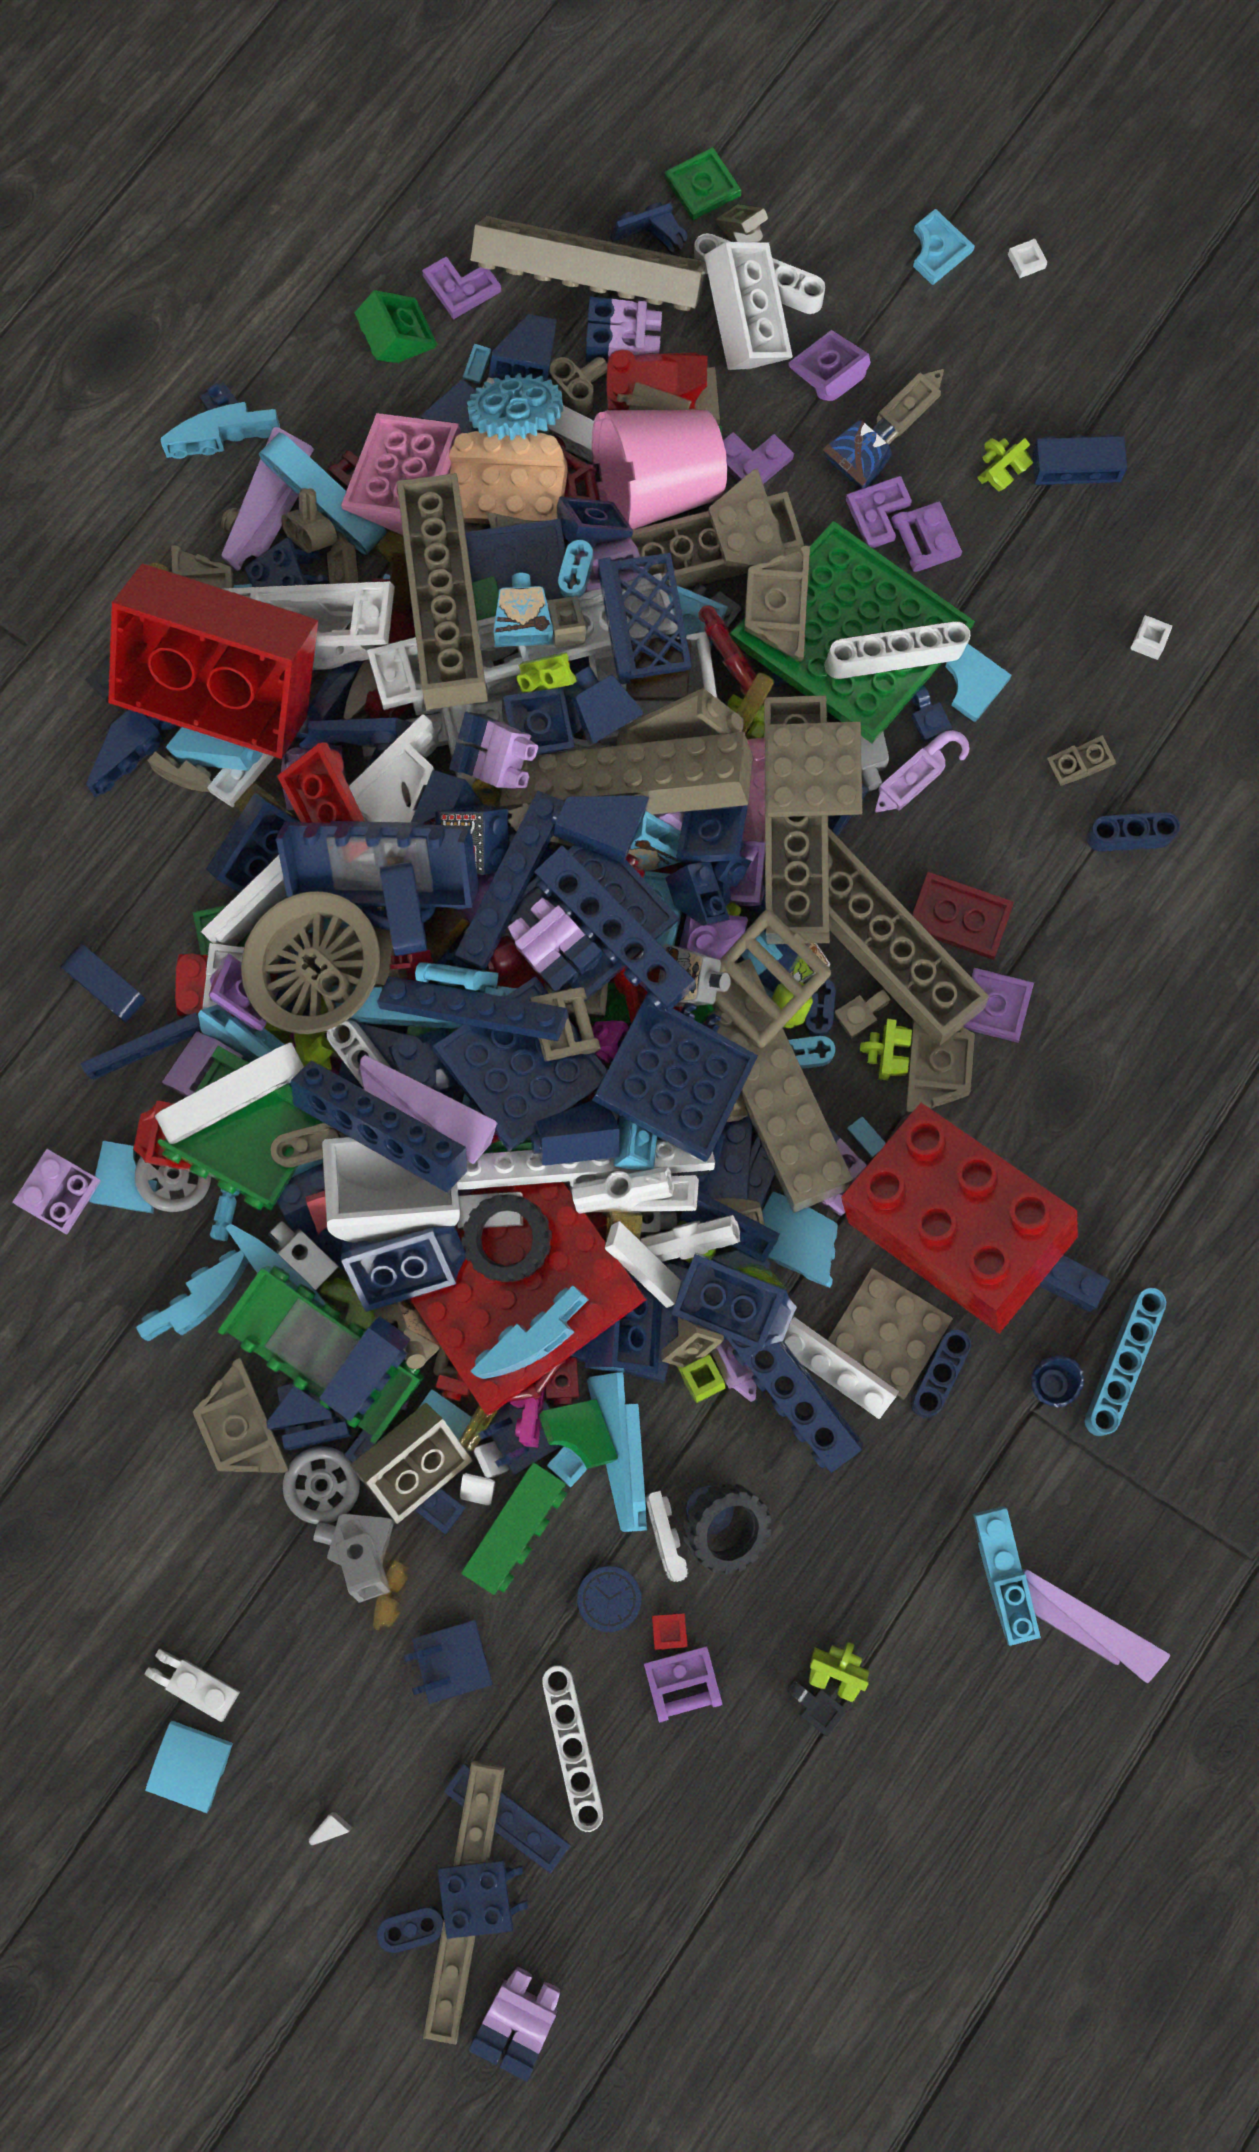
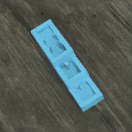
M232 1224L225 1227L257 1274L262 1267L270 1266L272 1268L274 1265L278 1266L290 1275L288 1280L297 1286L303 1284L316 1294L314 1299L325 1305V1300L317 1290L279 1254L259 1239Z

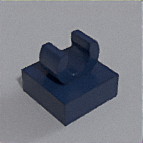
M224 382L220 385L217 383L207 389V393L200 396L201 403L207 411L239 403Z

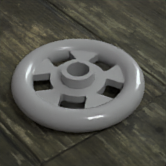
M140 1157L135 1169V1183L139 1194L154 1208L167 1212L184 1211L199 1203L209 1189L211 1176L208 1175L206 1179L198 1176L197 1184H188L189 1172L191 1171L160 1166L156 1170L151 1164L145 1163L142 1157ZM169 1171H177L179 1176L176 1179H171L167 1173ZM157 1178L158 1183L162 1187V1189L156 1192L151 1189L148 1181ZM183 1189V1198H170L169 1191Z
M317 1446L301 1452L291 1461L288 1466L289 1471L285 1473L283 1479V1494L288 1507L298 1518L312 1524H318V1522L328 1524L337 1521L340 1514H347L352 1509L358 1498L360 1479L350 1466L353 1462L344 1456V1452L333 1447ZM325 1459V1469L312 1471L311 1461ZM341 1467L347 1480L338 1484L337 1478L332 1472ZM298 1475L307 1476L305 1490L296 1489ZM320 1479H325L328 1486L326 1490L320 1492L317 1490L316 1484ZM338 1491L344 1498L333 1508L328 1500ZM308 1496L315 1501H320L316 1511L304 1505Z

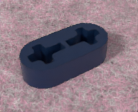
M829 979L821 985L824 987L825 992H829V994L825 995L823 1004H818L817 993L812 995L813 1003L804 1021L806 1031L814 1037L827 1035L833 1024L836 990L833 982ZM817 1011H822V1021L827 1022V1024L822 1025L821 1029H816L815 1023L810 1022V1020H815Z

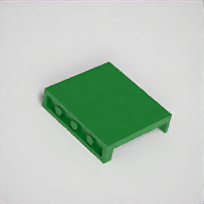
M217 1046L212 1054L214 1062L195 1092L249 1064V1062ZM286 1084L182 1141L170 1145L167 1139L164 1141L159 1139L157 1143L164 1149L162 1155L171 1161L179 1164L183 1160L192 1165L189 1170L199 1177L206 1179L209 1175L219 1181L217 1186L229 1194L233 1195L235 1191H238L245 1195L244 1201L252 1207L261 1210L264 1206L272 1210L298 1167H283L274 1161L271 1156L273 1141L282 1134L322 1124L323 1122L294 1106L292 1088ZM289 1147L286 1149V1157H290L294 1153V1148Z

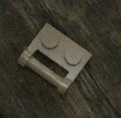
M574 988L530 997L529 1001L559 1007H565V1003H572L582 1041L575 1042L570 1021L567 1018L559 1041L539 1038L545 1062L579 1054H591L601 1049L599 1040L594 1038L584 1002L587 998L584 988Z

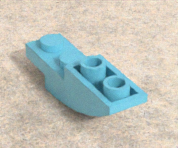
M245 402L229 404L200 413L182 422L161 437V444L167 458L181 459L187 455L195 454L213 455L216 452L224 451L223 441L225 440L241 441L244 438L251 437L269 438L274 427L280 428V423L275 409L248 412Z
M235 1250L229 1251L219 1258L220 1263L209 1269L206 1266L195 1271L191 1275L192 1279L186 1282L192 1294L189 1296L186 1293L179 1295L169 1302L171 1305L169 1308L162 1312L155 1310L141 1319L143 1323L136 1327L140 1336L150 1341L174 1327L177 1333L184 1335L199 1325L222 1304L241 1278L249 1262L241 1250L239 1252Z
M574 1286L570 1289H563L554 1298L553 1302L555 1304L546 1313L544 1311L539 1313L531 1321V1328L529 1330L519 1324H516L514 1327H507L499 1335V1342L491 1350L483 1351L474 1362L476 1365L471 1372L482 1379L497 1377L517 1371L546 1356L574 1333L566 1322L589 1299Z
M1001 1506L974 1513L973 1516L980 1541L978 1545L1008 1645L1011 1646L1041 1638L1026 1575L1022 1572L1007 1508Z

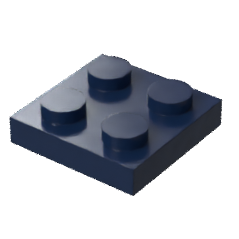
M748 805L685 811L676 854L679 862L738 860Z

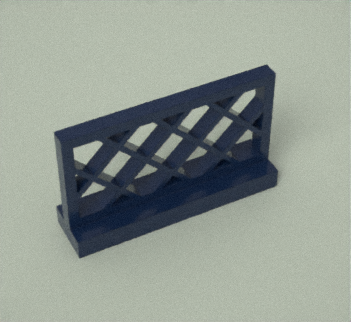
M671 553L611 561V557L598 559V575L617 681L620 684H628L634 678L691 670L692 665ZM665 563L667 573L661 581L648 573L652 565ZM630 568L639 575L629 585L619 578L618 570ZM643 577L656 586L649 597L635 589ZM621 587L626 590L623 595ZM660 590H663L672 597V602L666 609L652 601ZM630 594L644 602L636 614L624 606V602ZM648 606L662 614L654 625L640 617ZM673 608H674V613H675V615H673L672 613H670V611H671ZM626 616H628L629 618H631V620L629 621V623L627 622V617H626ZM665 618H668L677 625V630L671 638L658 630V627ZM635 622L649 630L641 642L630 636L629 633ZM653 634L667 643L659 654L645 646ZM678 636H679L680 644L675 641V640L678 638ZM632 645H634L635 647H637V648L634 650V652H633V650H632ZM672 646L682 653L683 662L670 663L663 656ZM640 651L654 659L649 667L638 669L635 667L634 659Z

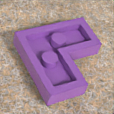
M447 256L422 270L423 277L453 319L501 292V285L490 269L479 267L461 278Z
M734 432L723 440L726 450L727 471L738 482L753 469L758 468L762 483L764 484L793 460L794 453L775 434L754 451Z
M901 476L858 490L846 496V502L864 543L871 548L895 540L896 535L887 514L907 508L912 502Z

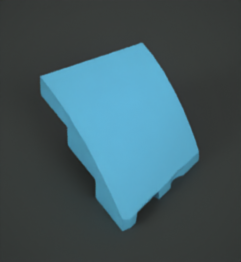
M772 1192L762 1214L765 1226L780 1233L767 1258L772 1259L780 1266L804 1275L811 1281L830 1288L833 1281L830 1276L831 1260L835 1259L834 1242L837 1238L838 1224L809 1207L793 1213L786 1196Z

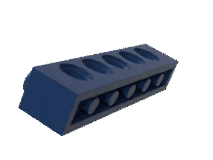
M563 846L534 871L538 880L536 886L548 898L553 895L560 902L559 906L571 919L575 917L582 924L579 929L592 942L596 939L604 947L602 953L612 964L618 961L626 969L623 974L635 987L641 984L648 992L645 997L656 1009L662 1006L669 1012L695 987V979ZM566 881L577 883V888L573 892L565 893L561 890L562 884ZM588 903L599 905V910L593 915H586L582 912L583 907ZM610 925H618L621 928L620 934L612 938L607 937L604 931ZM632 947H639L644 951L643 955L637 960H631L626 957L627 951ZM660 969L665 972L666 976L661 982L655 983L648 979L649 973L652 970Z
M311 1060L291 1079L294 1106L446 1193L467 1173L465 1146Z
M724 1336V1340L728 1339L735 1348L732 1350V1353L742 1366L747 1364L754 1373L752 1379L758 1388L763 1392L767 1390L773 1397L772 1405L782 1417L787 1415L794 1424L791 1428L796 1437L802 1443L807 1441L814 1450L811 1454L821 1468L827 1467L832 1473L862 1450L864 1443L784 1341L771 1344L763 1349L769 1351L774 1357L772 1364L763 1365L757 1358V1353L760 1350ZM781 1376H787L793 1381L794 1387L791 1390H782L777 1384V1379ZM800 1402L810 1403L814 1413L809 1416L801 1415L797 1410V1404ZM823 1427L828 1428L833 1432L834 1438L830 1441H822L818 1438L816 1431Z

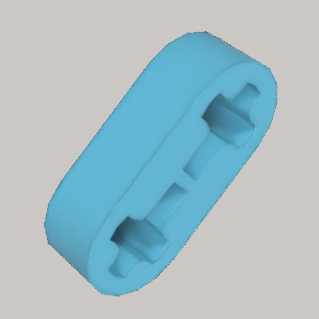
M584 540L571 542L564 555L558 577V585L561 594L565 598L574 596L580 598L587 589L594 563V553L591 545ZM580 551H584L586 557H581L578 566L576 565L575 555H578ZM573 574H576L579 585L576 584L572 589H569L567 583H570Z
M826 1036L788 1040L794 1053L803 1052L804 1054L796 1056L801 1069L827 1065L834 1057L835 1045ZM817 1044H822L823 1049H829L824 1058H820L818 1053L808 1054V1051L816 1050Z

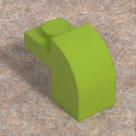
M710 1354L683 1368L677 1366L687 1389L696 1403L725 1389L724 1380Z

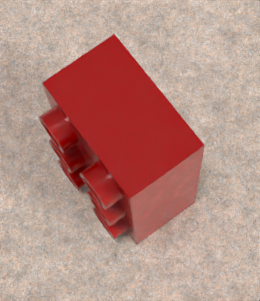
M142 563L112 601L108 703L282 759L307 719L318 620Z
M920 1102L841 1196L850 1225L999 1334L1078 1237L1076 1209L922 1102Z

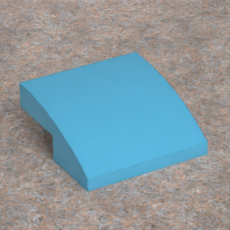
M171 1721L159 1748L145 1791L207 1813L211 1808L233 1743Z

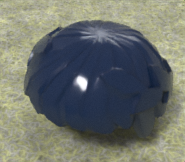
M1052 1355V1357L1043 1359L1034 1368L1031 1375V1387L1034 1395L1040 1402L1053 1407H1064L1080 1395L1081 1389L1084 1386L1082 1368L1074 1359L1062 1355Z

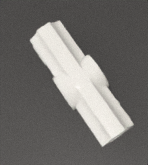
M668 1167L631 1174L616 1171L605 1179L574 1184L572 1195L576 1211L580 1214L617 1206L623 1209H630L639 1202L673 1196L674 1185ZM628 1185L627 1191L624 1194L618 1195L619 1190L623 1186Z
M730 1215L702 1223L700 1221L689 1222L672 1228L673 1230L648 1235L641 1239V1242L663 1262L679 1257L681 1259H688L694 1257L695 1253L702 1255L711 1249L734 1245L740 1242V1230L734 1216Z

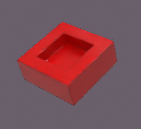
M443 1375L438 1377L436 1388L443 1391L442 1397L455 1401H460L461 1396L469 1398L471 1391L464 1381Z
M685 1613L652 1616L655 1650L687 1647Z

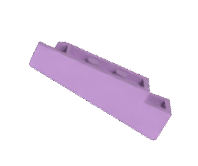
M278 427L272 429L266 446L281 432L310 457L314 450L312 446ZM261 459L222 552V558L236 571L241 569L246 558L251 555L258 558L268 551L282 526V515L290 512L299 496L268 468Z
M366 1055L361 1058L358 1076H361L363 1090L465 1146L466 1158L470 1163L474 1164L490 1146L497 1126L495 1120Z
M1022 1569V1572L1026 1575L1035 1616L1113 1664L1119 1665L1121 1661L1146 1683H1149L1168 1661L1169 1653L1031 1571Z

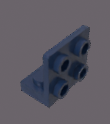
M336 1374L320 1378L330 1383ZM293 1384L278 1387L280 1403L292 1389ZM303 1390L318 1402L320 1401L319 1397L309 1390ZM330 1408L329 1410L335 1414V1418L323 1420L321 1423L285 1428L286 1435H282L284 1449L294 1450L351 1437V1426L346 1423L345 1417L333 1408Z

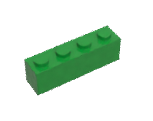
M533 1462L461 1574L493 1595H496L499 1590L504 1593L515 1577L510 1574L511 1570L517 1562L522 1565L532 1550L528 1546L534 1535L540 1537L548 1526L550 1520L545 1517L552 1507L558 1510L568 1493L563 1490L566 1483Z

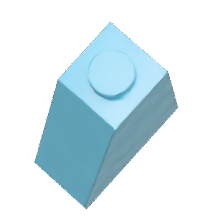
M184 727L180 728L166 746L174 759L180 764L187 760L192 765L200 764L201 766L249 771L252 765L258 762L263 755L261 752Z

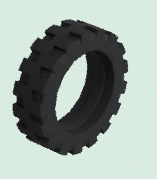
M495 1195L490 1199L481 1201L480 1205L477 1208H473L469 1213L468 1222H465L463 1226L465 1233L464 1237H462V1245L465 1246L467 1260L471 1261L473 1268L478 1273H482L491 1280L501 1282L519 1281L533 1275L544 1264V1259L546 1255H549L551 1249L549 1244L550 1239H552V1233L549 1230V1221L546 1215H543L539 1206L524 1197L516 1195ZM503 1211L517 1212L523 1216L531 1226L533 1234L531 1250L527 1256L517 1264L508 1266L497 1264L488 1258L483 1250L481 1240L483 1227L488 1219Z
M723 1483L722 1487L713 1486L709 1488L708 1493L699 1495L696 1498L698 1502L694 1506H690L687 1512L689 1514L688 1520H685L683 1528L686 1530L683 1538L684 1542L689 1546L687 1549L690 1554L704 1567L709 1568L714 1573L719 1574L722 1571L724 1574H732L733 1570L742 1571L746 1569V1565L749 1562L753 1564L759 1558L757 1556L759 1552L765 1550L767 1546L766 1538H770L771 1528H769L771 1517L766 1512L768 1508L764 1502L751 1491L739 1484L733 1486L730 1483ZM731 1506L745 1507L748 1522L741 1539L731 1548L723 1551L710 1550L706 1538L708 1527L714 1517L723 1509Z

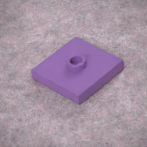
M974 968L971 978L989 995V999L985 1008L963 1027L970 1031L1018 1043L1034 983Z

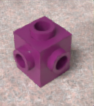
M598 1021L592 1027L594 1038L599 1040L601 1048L594 1053L605 1067L610 1066L629 1029V1026L624 1021Z

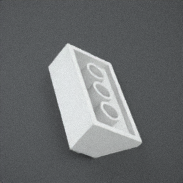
M725 242L706 253L704 258L728 370L752 369L792 358L769 243Z

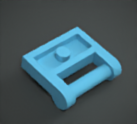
M423 962L417 965L415 971L416 980L419 982L428 983L430 980L438 981V984L464 985L469 990H485V985H497L499 974L496 972Z

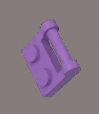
M940 501L910 512H900L891 518L894 528L899 530L910 555V565L914 572L961 556L962 550ZM915 523L928 555H922L909 525Z
M707 1646L644 1663L659 1723L669 1720L668 1717L708 1705H712L713 1708L722 1705ZM704 1682L707 1684L708 1692L664 1704L662 1694Z

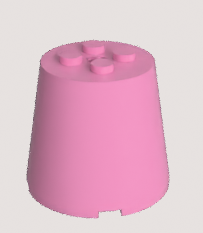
M607 410L596 415L592 429V462L599 466L601 482H597L600 501L614 502L632 530L717 501L723 496L727 481L726 450L719 426L709 411Z

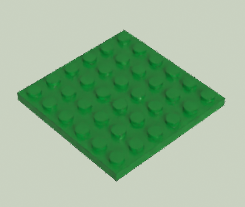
M833 521L810 546L803 660L797 661L745 631V618L730 633V637L740 649L805 696H826L827 712L841 722H861V736L873 744L941 663L836 679L828 675L824 667L831 645L839 639L948 622H961L971 630L975 621Z

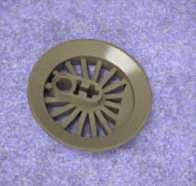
M305 892L288 897L270 908L259 919L246 941L242 955L241 975L248 1000L263 1019L281 1030L297 1034H312L332 1029L351 1018L370 996L376 983L380 966L378 938L372 923L363 911L354 903L339 895L327 892ZM324 918H332L323 938ZM342 922L348 923L349 926L335 940ZM312 927H313V943H312L311 937H310L309 932H308ZM356 934L358 935L359 942L342 949ZM301 939H302V941H303V944H304L305 949H303V948L298 944V942H299ZM294 948L299 954L297 956L289 953V951ZM363 951L364 960L343 961ZM282 958L296 962L295 964H278ZM314 963L324 971L320 974L316 972L313 967ZM363 969L360 979L342 973L340 970ZM291 973L271 983L270 974ZM339 980V987L334 992H331L332 984ZM290 985H292V986L277 1000V998H276V996H275L274 993L277 992V991H279V990H282V989H284V988H286V987H288V986H290ZM299 994L292 1012H288L285 1008ZM321 994L324 997L325 1003L329 1011L328 1013L322 1015ZM311 996L310 1016H302ZM335 1003H343V1004H341L339 1007H336V1004H335Z

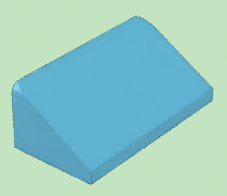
M619 1116L620 1157L614 1158V1166L641 1171L654 1169L657 1136Z

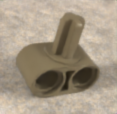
M559 357L553 360L549 367L550 380H552V385H558L559 391L562 392L563 403L567 408L583 416L589 414L594 406L593 385L591 383L607 372L606 361L604 358L597 357L582 369H579L569 358ZM560 375H567L568 377H566V378H559L558 376H560ZM578 395L586 396L582 399L576 398Z
M302 488L299 493V509L283 514L281 522L287 537L291 538L302 550L311 553L335 544L337 542V534L331 521L317 510L315 490L312 488Z

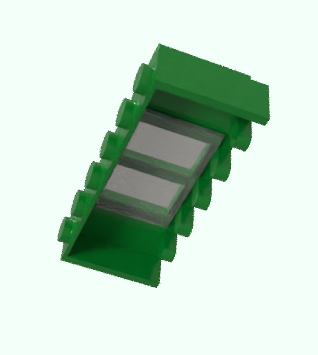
M274 1265L272 1268L270 1266L262 1267L217 1332L222 1335L229 1333L242 1342L240 1346L249 1353L256 1352L267 1360L268 1363L266 1365L276 1372L281 1370L294 1380V1386L300 1390L307 1389L320 1398L362 1338L366 1329L355 1321H352L350 1324L340 1317L342 1312L330 1303L326 1302L323 1305L314 1299L316 1294L303 1284L297 1286L288 1280L290 1275L278 1266ZM405 1359L397 1369L392 1366L387 1372L392 1376L381 1392L375 1389L371 1397L375 1401L364 1415L358 1412L351 1421L346 1419V1423L354 1428L357 1426L361 1427L372 1435L370 1441L376 1444L425 1377L419 1373L420 1368L412 1369L408 1367ZM322 1400L319 1401V1403L325 1408H331Z

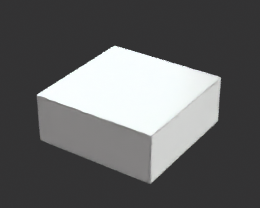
M1036 239L1009 249L1008 256L1019 278L1046 268L1047 260Z

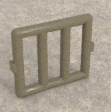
M771 910L763 911L720 959V972H727L773 1019L760 1032L720 991L716 992L714 1002L723 1012L721 1016L729 1024L734 1023L759 1048L766 1046L831 975L830 968L806 945L808 941L800 933L794 934ZM767 926L816 972L804 986L756 940ZM746 949L794 995L783 1009L735 963Z

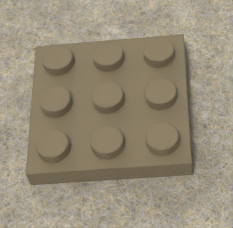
M861 722L767 725L768 817L862 814Z
M871 1268L827 1341L899 1391L897 1396L904 1400L953 1318Z

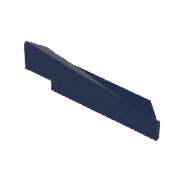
M357 660L332 669L308 707L307 719L296 737L302 740L305 739L308 733V721L339 720L345 711L352 683L365 660Z

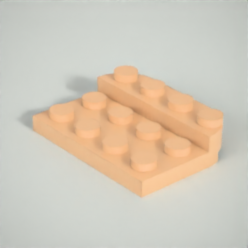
M474 431L468 434L461 433L455 438V443L449 453L451 461L450 474L457 473L464 523L490 524L488 513H496L532 522L557 519L556 507L559 497H564L568 465L564 453L554 436L544 433H537V436H534L531 433H527L526 439L516 435L514 440H510V437L506 435L499 440L498 434L488 437L487 431L484 433Z

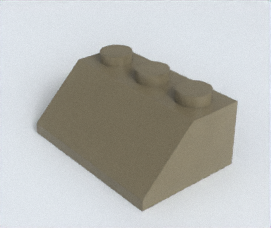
M425 1403L350 1464V1466L386 1512L398 1524L470 1464L472 1459L444 1419Z

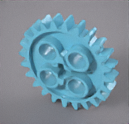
M520 373L515 378L505 375V380L494 378L495 383L493 384L484 382V388H476V394H471V400L467 402L469 421L472 422L473 428H478L479 433L487 431L488 437L498 434L499 440L506 435L510 437V440H514L516 435L526 439L527 433L537 436L538 429L547 431V425H556L555 419H561V412H563L562 392L559 391L558 385H552V380L543 382V376L533 379L532 374L527 375L525 378H521Z

